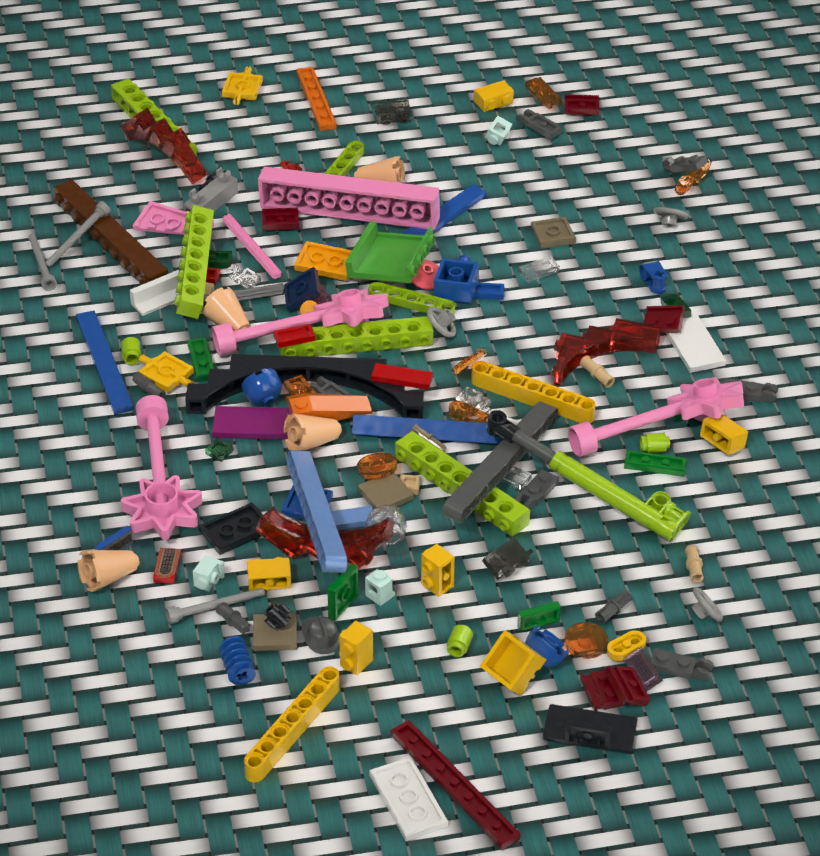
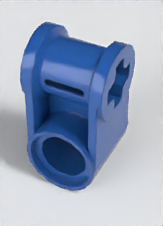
M656 261L641 264L639 267L640 276L650 291L656 294L664 293L666 291L665 279L667 278V272L661 263Z

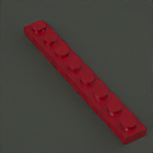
M410 720L391 730V737L501 850L520 840L521 833Z

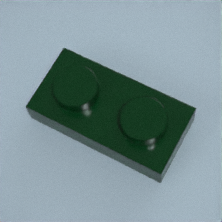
M209 250L208 268H231L232 251Z
M669 294L666 297L660 298L662 306L683 305L685 308L683 318L691 317V309L678 294Z

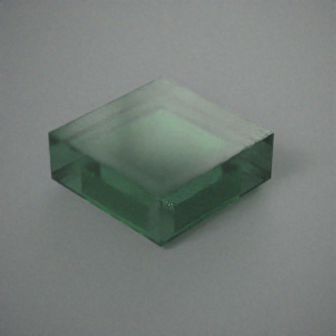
M217 438L205 449V454L222 462L234 451L233 445Z

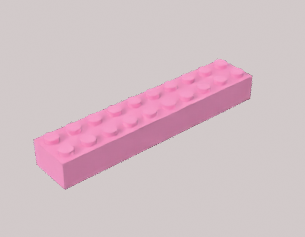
M265 166L258 178L260 207L263 209L298 207V213L423 229H428L430 226L432 230L436 229L440 219L439 188Z

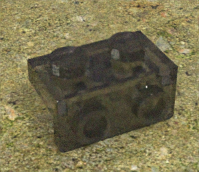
M409 100L374 103L377 124L388 125L390 123H406L411 121L412 110H410Z
M514 537L484 557L482 562L497 580L503 576L508 578L516 571V567L520 566L522 568L531 561L529 557L532 555L533 550L525 551Z

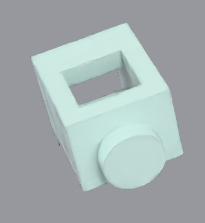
M497 116L489 127L485 138L492 145H501L506 136H508L512 123Z
M205 555L193 570L194 586L209 591L214 584L218 583L219 578H224V561Z
M376 569L365 577V596L379 606L394 597L395 592L392 590V579L384 570Z

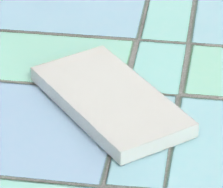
M697 313L691 314V317L683 318L681 333H666L689 373L726 366V359Z
M412 757L369 770V776L405 841L448 827V820Z

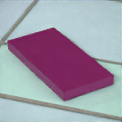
M216 406L212 438L288 439L287 432L284 433V423L287 416L290 415L289 408Z

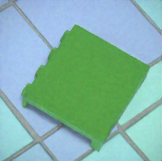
M369 222L345 261L347 278L411 283L414 276L417 275L418 269L423 265L426 255L429 254L430 248L435 244V234H433L432 227L429 226L425 235L378 232L377 222Z

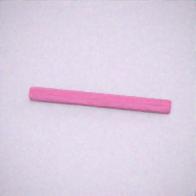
M231 214L224 215L223 222L269 275L273 279L280 278L282 276L281 270Z

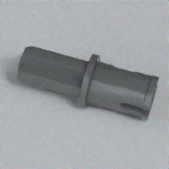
M140 372L132 376V381L142 388L145 394L165 397V391L155 385L153 380H149Z
M625 590L616 598L609 599L607 604L595 613L596 619L600 623L605 624L612 616L619 614L621 608L632 600V595L629 591Z
M225 602L220 603L216 607V613L226 620L227 625L233 626L242 634L249 632L250 623L241 617L239 611L233 610Z

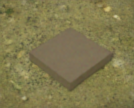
M566 217L531 222V229L541 249L576 243V237Z
M393 471L358 485L359 493L378 514L414 500V494Z
M288 613L291 619L282 629H279L277 626L275 629L271 628L264 621L267 618L264 614H253L254 651L297 650L296 613Z

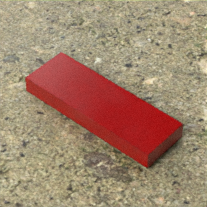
M379 363L375 364L371 375V381L429 390L433 379V372Z

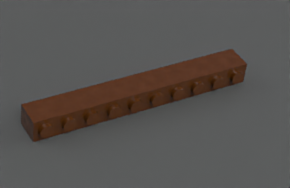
M72 179L53 187L54 202L80 226L94 213L95 206L98 203ZM109 214L106 217L99 218L86 231L94 241L96 240L101 245L103 250H106L113 259L120 263L122 268H125L133 278L139 281L140 285L168 274V269Z

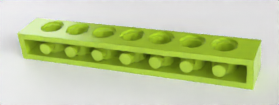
M130 79L111 84L112 99L178 167L197 161L198 148L196 144L138 88L137 84H134Z
M192 205L191 211H187L185 216L186 223L183 230L185 234L182 240V245L185 246L181 249L180 257L183 258H181L179 263V269L182 270H179L177 281L180 282H178L176 287V293L178 294H176L174 305L177 306L176 314L195 319L199 318L203 307L214 210L197 205Z
M428 316L361 322L354 327L347 324L312 327L316 341L279 348L280 356L316 357L433 345V327Z
M413 431L395 442V457L399 461L405 463L412 470L418 472L450 495L473 472ZM497 487L474 510L512 537L530 523V509Z

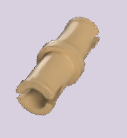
M589 356L582 358L580 365L590 373L592 378L598 379L606 388L613 385L614 377L609 375L601 364H597Z
M689 545L685 548L687 557L686 567L690 572V580L694 583H699L704 579L702 573L703 562L699 557L697 546Z

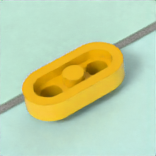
M634 630L610 641L607 646V656L613 661H623L641 652L646 647L645 634Z

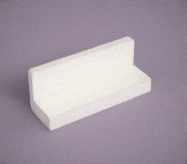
M179 270L131 289V305L144 316L173 304L176 294H178L176 293V287L178 282H180L177 281Z

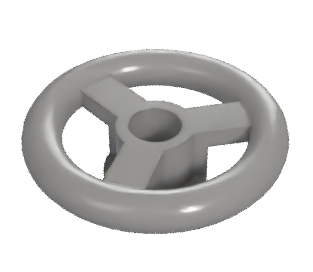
M655 207L653 209L655 214L664 217L662 218V224L667 226H676L677 219L685 220L689 217L688 213L678 209Z
M437 307L428 308L427 316L433 327L446 337H454L456 335V327L453 323L456 320L455 315L447 308L443 311Z
M695 587L693 593L698 602L692 606L694 612L702 620L710 615L715 621L721 622L723 616L718 607L702 589Z

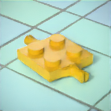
M248 66L245 67L243 73L229 72L222 90V97L233 99V104L235 105L236 103L239 105L241 99L256 100L263 82V76L251 74L252 68H248Z
M165 351L155 358H149L144 354L139 357V361L146 365L138 372L142 373L149 380H153L155 385L167 393L179 384L186 387L188 383L194 384L193 381L187 379L194 373V367Z

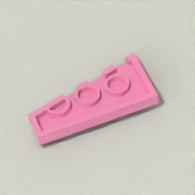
M150 201L134 222L133 229L137 231L184 235L183 230L187 212Z

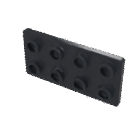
M550 704L542 739L630 754L632 753L638 718Z

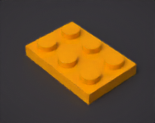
M306 241L294 264V270L306 272L314 267L320 276L347 281L345 261L352 250Z

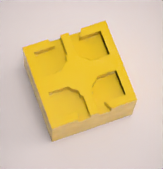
M504 630L480 667L511 691L523 695L529 686L528 682L531 678L534 679L535 672L541 669L547 659L517 636Z

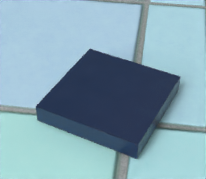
M314 267L284 284L286 309L290 313L301 307L305 301L312 300L321 295L318 271Z

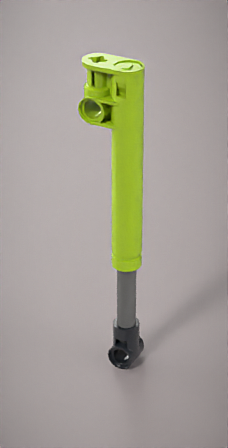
M494 410L490 412L486 427L489 435L493 437L500 436L510 443H517L549 463L550 469L558 472L563 477L667 541L671 542L688 522L691 512H684L676 507V504L671 501L667 493L658 491L645 503L575 459L567 456L562 451L556 453L525 434L519 426L507 420V416L503 411Z

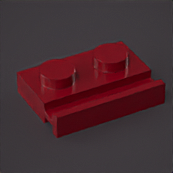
M565 94V114L599 115V95Z
M298 207L262 209L263 230L299 229Z
M683 305L647 306V313H645L642 328L644 334L681 333L683 312H685Z
M608 665L604 670L621 704L628 702L629 705L647 706L651 701L633 667L616 666L612 668L611 665Z
M604 670L590 672V675L586 676L581 674L580 681L593 711L601 708L607 710L625 706V704H621Z

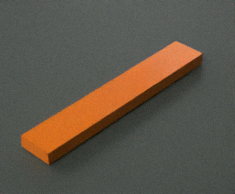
M313 67L296 69L297 77L319 130L337 129L336 121Z

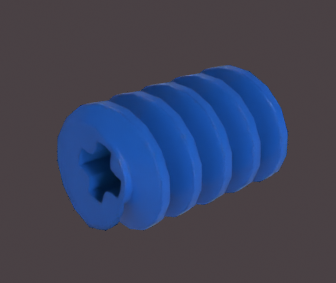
M240 636L228 637L219 647V653L228 674V679L235 685L250 683L254 680L256 671L249 657L245 641Z

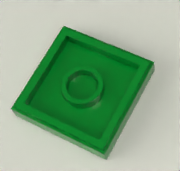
M353 563L346 568L345 573H341L327 588L328 618L333 621L337 620L358 597V565Z

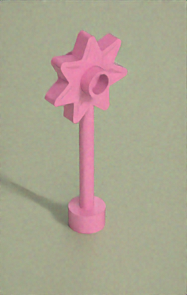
M368 289L343 290L338 294L331 295L332 301L314 305L313 312L233 331L230 323L212 326L213 342L218 356L237 352V342L270 335L275 330L322 322L324 327L335 324H347L354 327L361 322H369L370 318L383 317V308L389 306L386 293L369 295Z
M713 377L697 380L693 384L680 385L681 393L668 397V405L596 429H593L588 421L570 426L568 428L570 446L577 457H582L597 452L599 440L679 414L682 415L683 420L693 417L697 421H703L707 417L720 418L721 414L725 415V409L744 407L742 382L736 381L720 384L718 378Z
M148 395L137 402L136 418L138 425L142 429L148 430L153 482L145 478L140 479L141 494L123 497L121 499V508L123 512L133 515L130 520L132 533L154 528L163 540H168L175 526H198L197 513L193 509L202 504V492L200 490H180V477L177 475L172 476L166 481L160 429L168 423V407L162 397Z

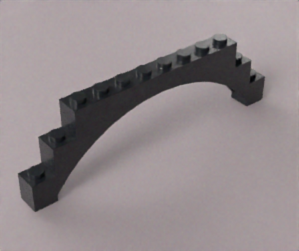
M232 354L229 369H210L208 384L188 383L185 403L186 414H206V411L217 403L243 392V381L253 373L256 375L261 374L262 369L276 370L281 383L317 382V378L322 376L337 385L352 388L379 399L393 408L403 418L423 419L424 391H405V386L371 381L375 364L387 365V359Z

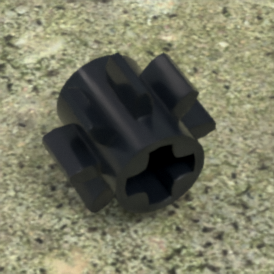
M282 602L279 605L272 603L264 612V615L267 617L264 621L273 629L276 626L282 629L291 619L288 615L291 610Z

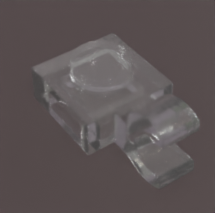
M236 264L229 267V270L232 271L229 277L245 289L253 288L261 282V276L249 268L242 270Z
M467 386L456 396V403L469 409L477 407L484 415L491 411V408L487 407L491 400L483 398L482 392Z

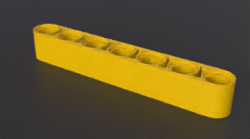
M477 361L472 364L471 382L476 387L533 407L537 402L541 401L558 408L557 415L579 423L585 421L592 423L595 419L596 404L591 398L484 361Z
M332 666L321 669L244 758L245 778L249 782L256 783L262 781L340 690L338 669Z

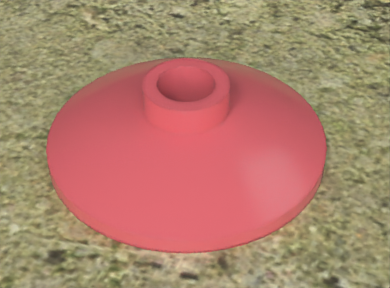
M424 259L423 265L418 269V273L414 276L412 283L421 289L433 290L434 278L439 266L430 260Z

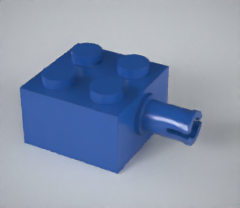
M461 255L459 260L442 258L434 278V296L451 301L471 303L479 282V262H471L470 257L467 255Z

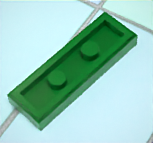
M206 338L187 340L197 382L208 381L209 371L214 369Z
M627 450L624 469L684 477L687 458Z

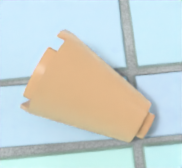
M400 156L391 157L358 167L354 177L402 183V179H405L403 160H399Z
M227 287L225 290L219 288L205 299L207 303L205 307H202V313L217 325L230 323L233 331L251 327L234 291L230 287Z
M295 413L288 415L285 420L284 433L287 432L288 439H285L289 450L307 451L338 439L342 428L335 419Z
M83 550L79 554L82 555V558L78 560V572L82 583H87L89 586L86 589L94 592L136 571L139 565V558L131 550Z

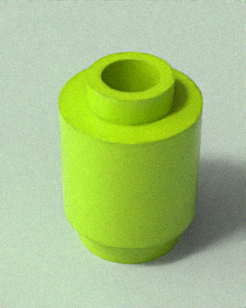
M127 337L121 342L122 359L126 364L135 365L139 362L141 347L140 341L135 337Z
M665 432L647 433L645 436H640L641 452L664 453L667 451V448H670V438L666 436Z
M454 626L447 642V651L450 655L462 657L467 652L473 638V632L468 626Z

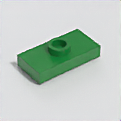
M556 601L518 611V629L521 632L532 629L534 626H544L560 621L561 605Z

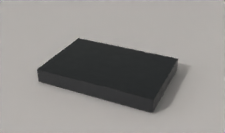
M249 503L199 525V532L219 555L274 532L273 525L253 503Z

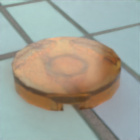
M484 348L476 350L475 354L467 356L452 368V372L455 376L459 375L471 367L473 363L482 359L487 352Z
M373 453L361 458L357 463L358 474H362L366 479H381L386 477V474L389 472L390 475L393 474L397 469V459L389 453Z
M582 622L569 627L565 633L564 644L572 655L576 657L578 655L583 656V659H591L605 652L608 636L600 626Z

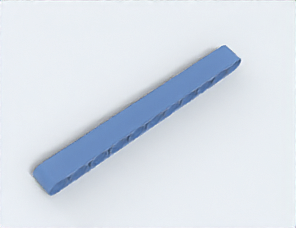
M289 450L287 455L288 470L322 572L345 573L347 556L310 451Z

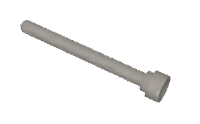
M100 201L95 206L94 213L45 262L47 267H51L99 218L106 217L111 212L110 207L105 202Z
M30 234L29 240L43 276L41 285L44 290L52 291L57 286L56 279L53 275L49 274L35 234Z
M259 588L181 609L180 607L171 606L165 608L166 618L171 625L178 623L184 616L215 609L222 602L231 605L262 597L265 595V590Z

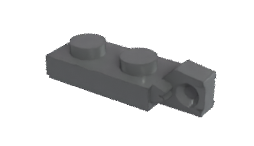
M698 155L686 158L680 156L676 159L668 157L661 161L664 171H671V173L697 171L708 162L706 156Z

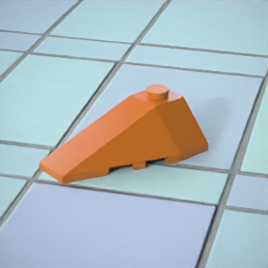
M300 393L286 396L290 415L296 413L338 421L352 418L353 414L367 415L372 413L367 396Z

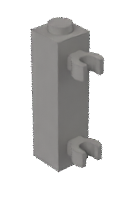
M220 167L216 170L217 178L197 194L195 188L189 192L190 199L183 204V210L185 212L191 211L192 205L212 209L215 212L238 193L237 178L231 176L229 170L224 173L223 168Z

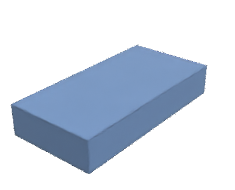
M372 506L331 511L337 530L376 525Z

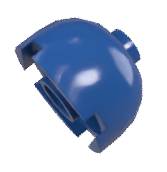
M262 369L261 374L256 375L253 373L243 381L242 390L252 404L269 406L279 397L282 383L276 370Z
M534 626L529 632L525 643L547 659L542 667L553 668L559 665L567 657L569 650H563L562 647L565 644L553 633L546 629L542 632L538 630L540 626Z

